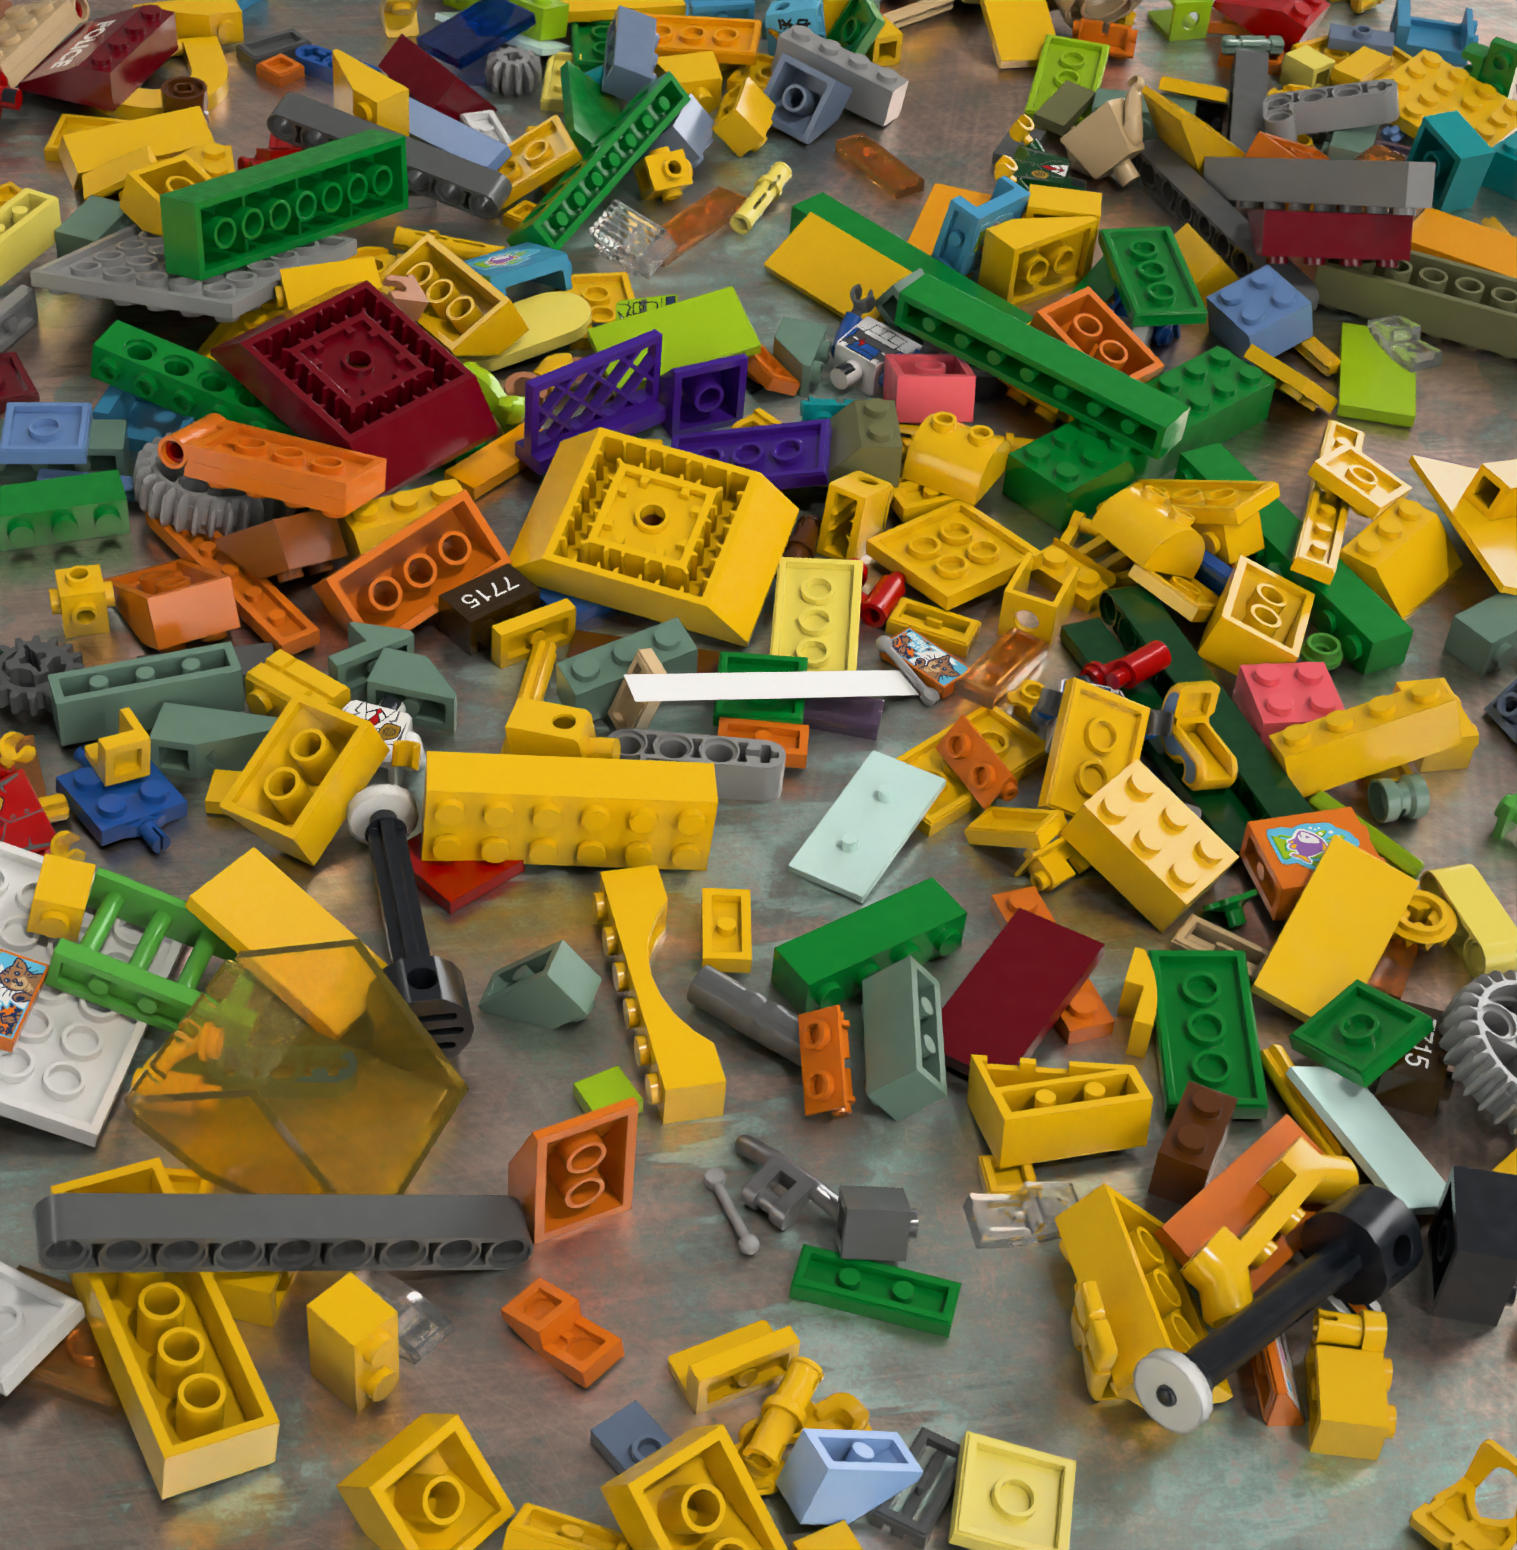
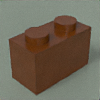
M1188 1081L1158 1151L1148 1193L1185 1206L1208 1185L1227 1139L1238 1098Z

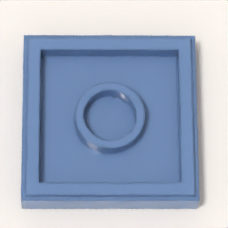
M8 402L0 441V464H87L93 418L92 403Z

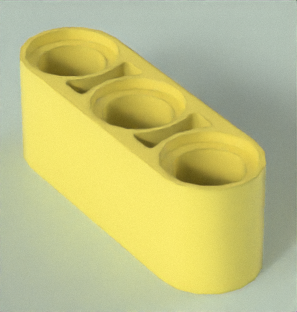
M1468 863L1423 872L1420 878V890L1439 896L1452 907L1456 914L1457 928L1454 937H1450L1448 942L1473 978H1477L1480 974L1488 975L1494 970L1500 971L1502 974L1509 970L1517 972V927L1474 865Z

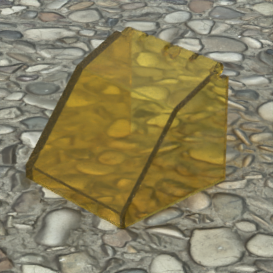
M349 939L240 951L235 957L237 963L233 960H225L205 987L207 994L218 1002L217 1005H214L204 993H201L179 1022L178 1029L180 1031L175 1030L171 1033L150 1062L151 1069L163 1078L162 1081L159 1082L146 1069L124 1097V1103L136 1113L132 1121L135 1126L198 1176L235 1194L403 1195L466 1095L469 1087L360 939Z

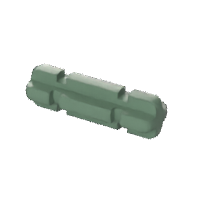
M1225 35L1222 37L1220 49L1224 55H1235L1236 48L1269 52V55H1281L1283 53L1284 40L1281 36H1268V39H1265V36L1240 35L1239 39H1236V35Z

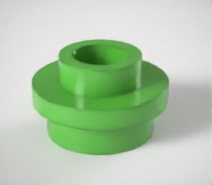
M1314 633L1302 643L1299 654L1303 662H1324L1327 670L1339 667L1343 659L1340 641L1327 633Z

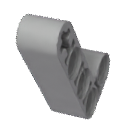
M1391 79L1276 93L1267 96L1263 101L1265 133L1297 142V135L1386 124L1397 120L1400 116L1397 82Z
M633 728L618 729L608 736L609 738H618L620 740V759L714 763L718 798L760 802L771 801L780 796L783 789L786 753L781 745L773 741Z

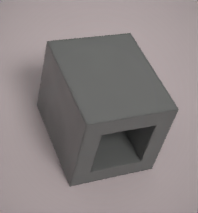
M840 1185L834 1236L841 1259L906 1261L908 1241H916L918 1234V1212L916 1208H910L904 1189Z

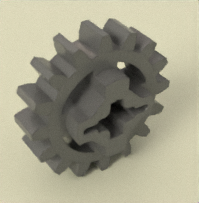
M34 635L32 641L26 642L16 638L15 646L12 648L0 645V708L10 704L12 714H18L25 708L29 709L31 716H36L38 710L46 709L52 713L47 675L85 668L81 652H74L73 644L70 642L59 646L57 637H52L47 643L41 642L39 635Z

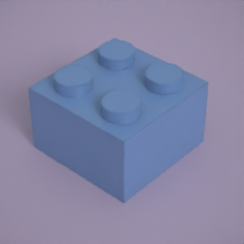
M1268 264L1206 297L1209 331L1236 356L1251 366L1255 365L1243 357L1251 344L1275 357L1313 336L1312 302Z

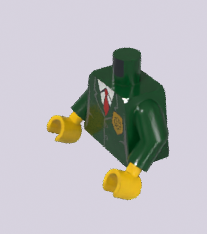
M1022 114L1010 127L1009 136L1016 142H1023L1024 145H1018L1013 159L1003 155L995 163L994 177L996 181L1002 176H1007L1028 192L1030 184L1086 191L1087 180L1068 177L1071 164L1069 159L1047 153L1036 137L1032 139L1029 134L1034 129V123L1030 117Z

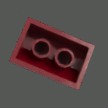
M403 34L399 36L378 65L389 78L409 89L410 98L459 122L460 114L486 110H493L496 113L498 110Z

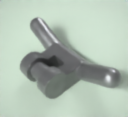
M743 1134L736 1139V1151L763 1166L744 1186L740 1195L742 1202L753 1210L763 1209L769 1214V1221L781 1230H787L796 1221L801 1210L811 1200L836 1220L838 1194L825 1183L778 1150L750 1135ZM778 1184L788 1190L782 1197L773 1191Z

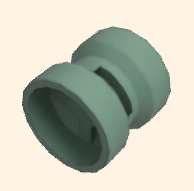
M1402 775L1398 781H1393L1391 778L1373 779L1369 784L1367 792L1368 807L1373 819L1377 823L1395 822L1399 816H1403L1406 819L1424 818L1427 815L1430 806V796L1427 784L1421 775Z

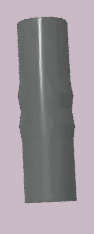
M705 965L699 970L688 989L687 1000L690 1003L730 1025L739 1033L752 1038L761 1046L773 1050L802 1067L798 1015L792 1013L780 1003L768 999L762 993L743 985L710 965Z

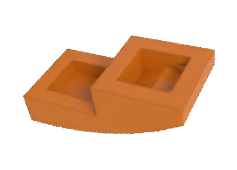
M541 1277L537 1278L500 1309L502 1318L533 1350L557 1370L585 1389L625 1355L621 1338L583 1317L579 1299Z

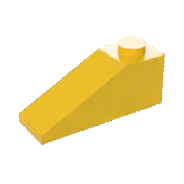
M169 0L132 5L133 8L142 5H157L161 9L175 12L177 39L218 36L220 45L244 42L242 10L236 0Z

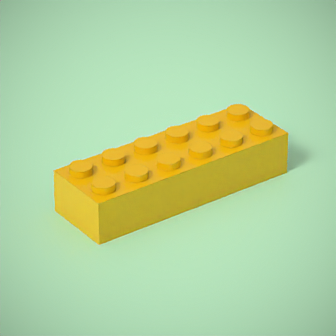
M427 751L422 809L421 860H486L490 863H500L505 860H523V864L613 868L657 865L658 869L707 871L718 807L714 763Z
M160 1157L50 1186V1195L60 1193L176 1194ZM212 1272L68 1273L77 1297L82 1302L87 1321L161 1500L275 1462L280 1421Z

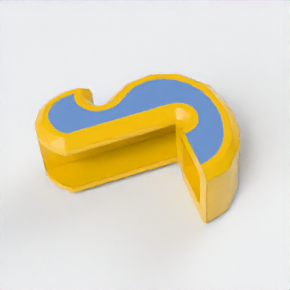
M1211 680L1175 684L1166 694L1161 708L1163 711L1174 712L1171 737L1161 736V743L1166 754L1175 763H1183L1184 774L1182 781L1192 791L1230 788L1235 782L1238 773L1237 758L1209 722V717L1215 712L1221 689L1218 684Z

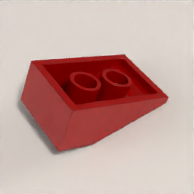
M1215 0L1212 7L1256 36H1265V39H1268V36H1281L1284 40L1283 51L1285 55V53L1291 51L1293 44L1307 41L1314 34L1331 4L1325 0Z

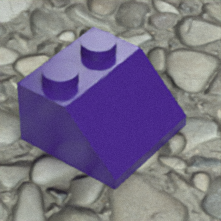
M745 353L673 368L660 376L658 401L667 407L666 421L660 424L671 439L672 435L705 432L732 426L737 421L743 419L748 357Z

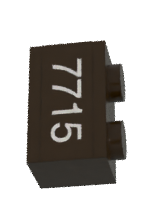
M509 563L439 595V630L469 656H472L492 646L493 625L540 608V589Z
M1399 1000L1431 1016L1434 1030L1377 1078L1374 1096L1381 1105L1432 1119L1439 1100L1449 1101L1454 1085V1080H1452L1453 1072L1447 1071L1448 1065L1444 1064L1443 1061L1448 1051L1439 1046L1443 1035L1439 1032L1438 1027L1443 1022L1442 1013L1444 1011Z

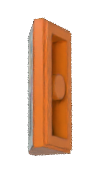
M1284 1332L1250 1359L1263 1421L1267 1427L1303 1426L1306 1423Z

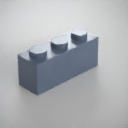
M618 6L606 34L601 91L631 101L642 87L657 78V74L653 73L658 60V54L654 52L660 37L656 33L657 19L624 6Z

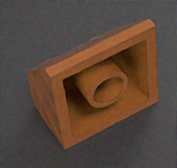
M320 510L273 519L215 539L217 548L260 580L277 575L279 583L303 577L302 569L305 568L309 576L332 570L334 568L331 561L348 556L337 518L324 516Z

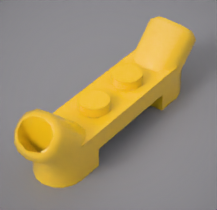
M1300 1136L1261 1176L1257 1182L1273 1197L1238 1237L1223 1226L1200 1246L1179 1271L1199 1291L1204 1323L1213 1329H1217L1254 1300L1249 1265L1258 1269L1274 1253L1278 1245L1271 1239L1278 1231L1283 1236H1286L1306 1214L1299 1207L1301 1204L1327 1206L1352 1186L1359 1185L1357 1168L1349 1157L1320 1154Z

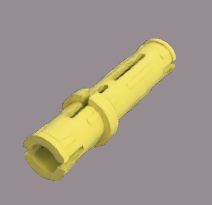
M775 162L766 175H762L757 179L753 192L730 219V225L735 232L747 234L770 203H774L779 199L783 186L792 177L791 168L786 163Z

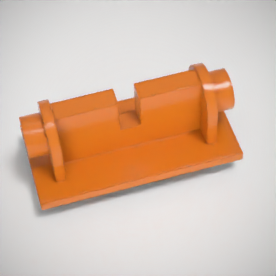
M1081 18V21L1074 20L1073 39L1110 45V57L1114 59H1133L1138 30L1132 29L1131 25L1110 23L1108 33H1102L1104 21Z
M962 714L935 748L983 809H987L995 798L1003 799L1005 802L1013 800L1019 793L1017 788L1018 781L969 719Z
M840 1005L798 1015L805 1116L831 1111L833 1116L851 1114V1105L856 1103V1097L853 1096L851 1069L845 1068L844 1060L850 1059L848 1039L850 1022L844 1020V1012L840 1010Z

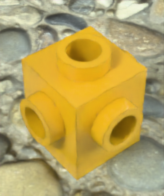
M661 147L649 152V156L644 157L633 166L642 201L662 197L663 202L672 201L682 197V191L693 184L692 166L689 160L686 159L683 149L670 151L669 147Z
M100 564L77 565L55 570L57 588L48 589L52 615H61L65 638L109 633L107 608L115 607V597L112 581L103 582Z

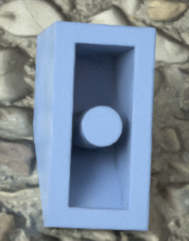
M803 1428L775 1483L800 1524H835L842 1520L850 1524L919 1481L924 1471L898 1432Z

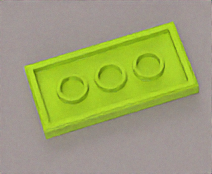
M1046 34L1024 114L1033 121L1036 111L1066 80L1096 92L1097 88H1100L1110 45ZM1093 104L1081 115V117L1073 124V126H1077L1080 122H1082L1085 118L1092 114Z
M733 286L587 329V338L594 353L656 329L663 334L660 376L673 368L744 353L747 357L761 353V343ZM648 347L640 352L633 364L636 366L640 364L648 352ZM619 359L611 362L604 371L606 379L619 362ZM630 367L616 387L622 389L634 372V369ZM645 377L635 391L645 389ZM612 391L614 397H616V395H617L618 393H616L615 391Z
M1342 322L1339 335V359L1341 364L1338 368L1337 400L1339 401L1337 403L1336 415L1409 428L1413 427L1416 417V334Z

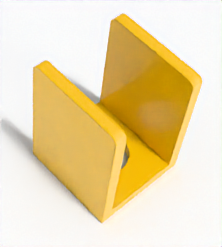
M1028 551L1004 590L997 634L1049 651L1061 630V626L1064 625L1072 610L1080 568L1073 566L1053 602L1027 594L1034 553ZM1021 610L1032 612L1038 618L1039 625L1035 628L1023 626L1017 619V612Z

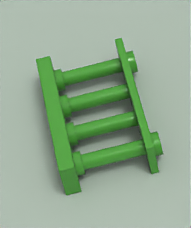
M99 867L95 874L87 906L96 909L97 912L80 944L64 938L59 940L52 955L45 984L182 1038L199 1034L204 1023L212 1024L214 1029L222 1030L223 1041L221 1049L245 1048L257 1014L244 1008L260 973L184 907L187 901L131 880L124 875ZM116 918L145 928L128 963L99 952ZM164 937L193 947L177 982L148 972ZM212 955L241 966L225 1001L196 990Z

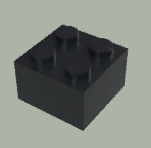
M1453 1165L1428 1230L1432 1317L1497 1327L1505 1306H1513L1517 1291V1175Z

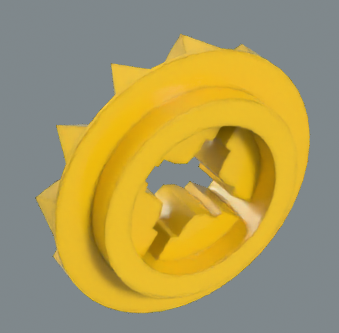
M1416 889L1391 939L1402 938L1405 940L1407 948L1412 944H1419L1425 951H1428L1433 945L1445 947L1449 938L1454 937L1457 928L1456 914L1452 907L1439 896L1428 891ZM1409 918L1412 919L1413 921H1419V920H1425V919H1427V920H1426V923H1425V925H1424V924L1421 923V922L1412 923V922L1409 921Z

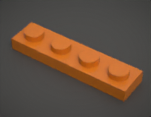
M1035 886L991 895L989 910L1001 931L1019 907L1056 923ZM1088 977L1055 1025L1066 1044L1070 1045L1112 1035L1115 1021Z

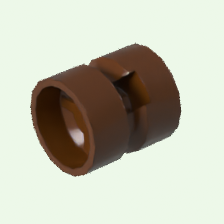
M179 76L166 80L161 85L162 107L165 110L163 113L200 106L210 129L206 83L190 76Z

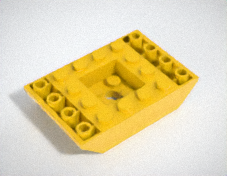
M598 427L560 442L509 555L512 561L510 565L534 583L535 586L662 623L678 617L686 630L748 647L797 520L799 509L760 472ZM648 515H657L664 521L659 525L650 526L643 523L641 519Z

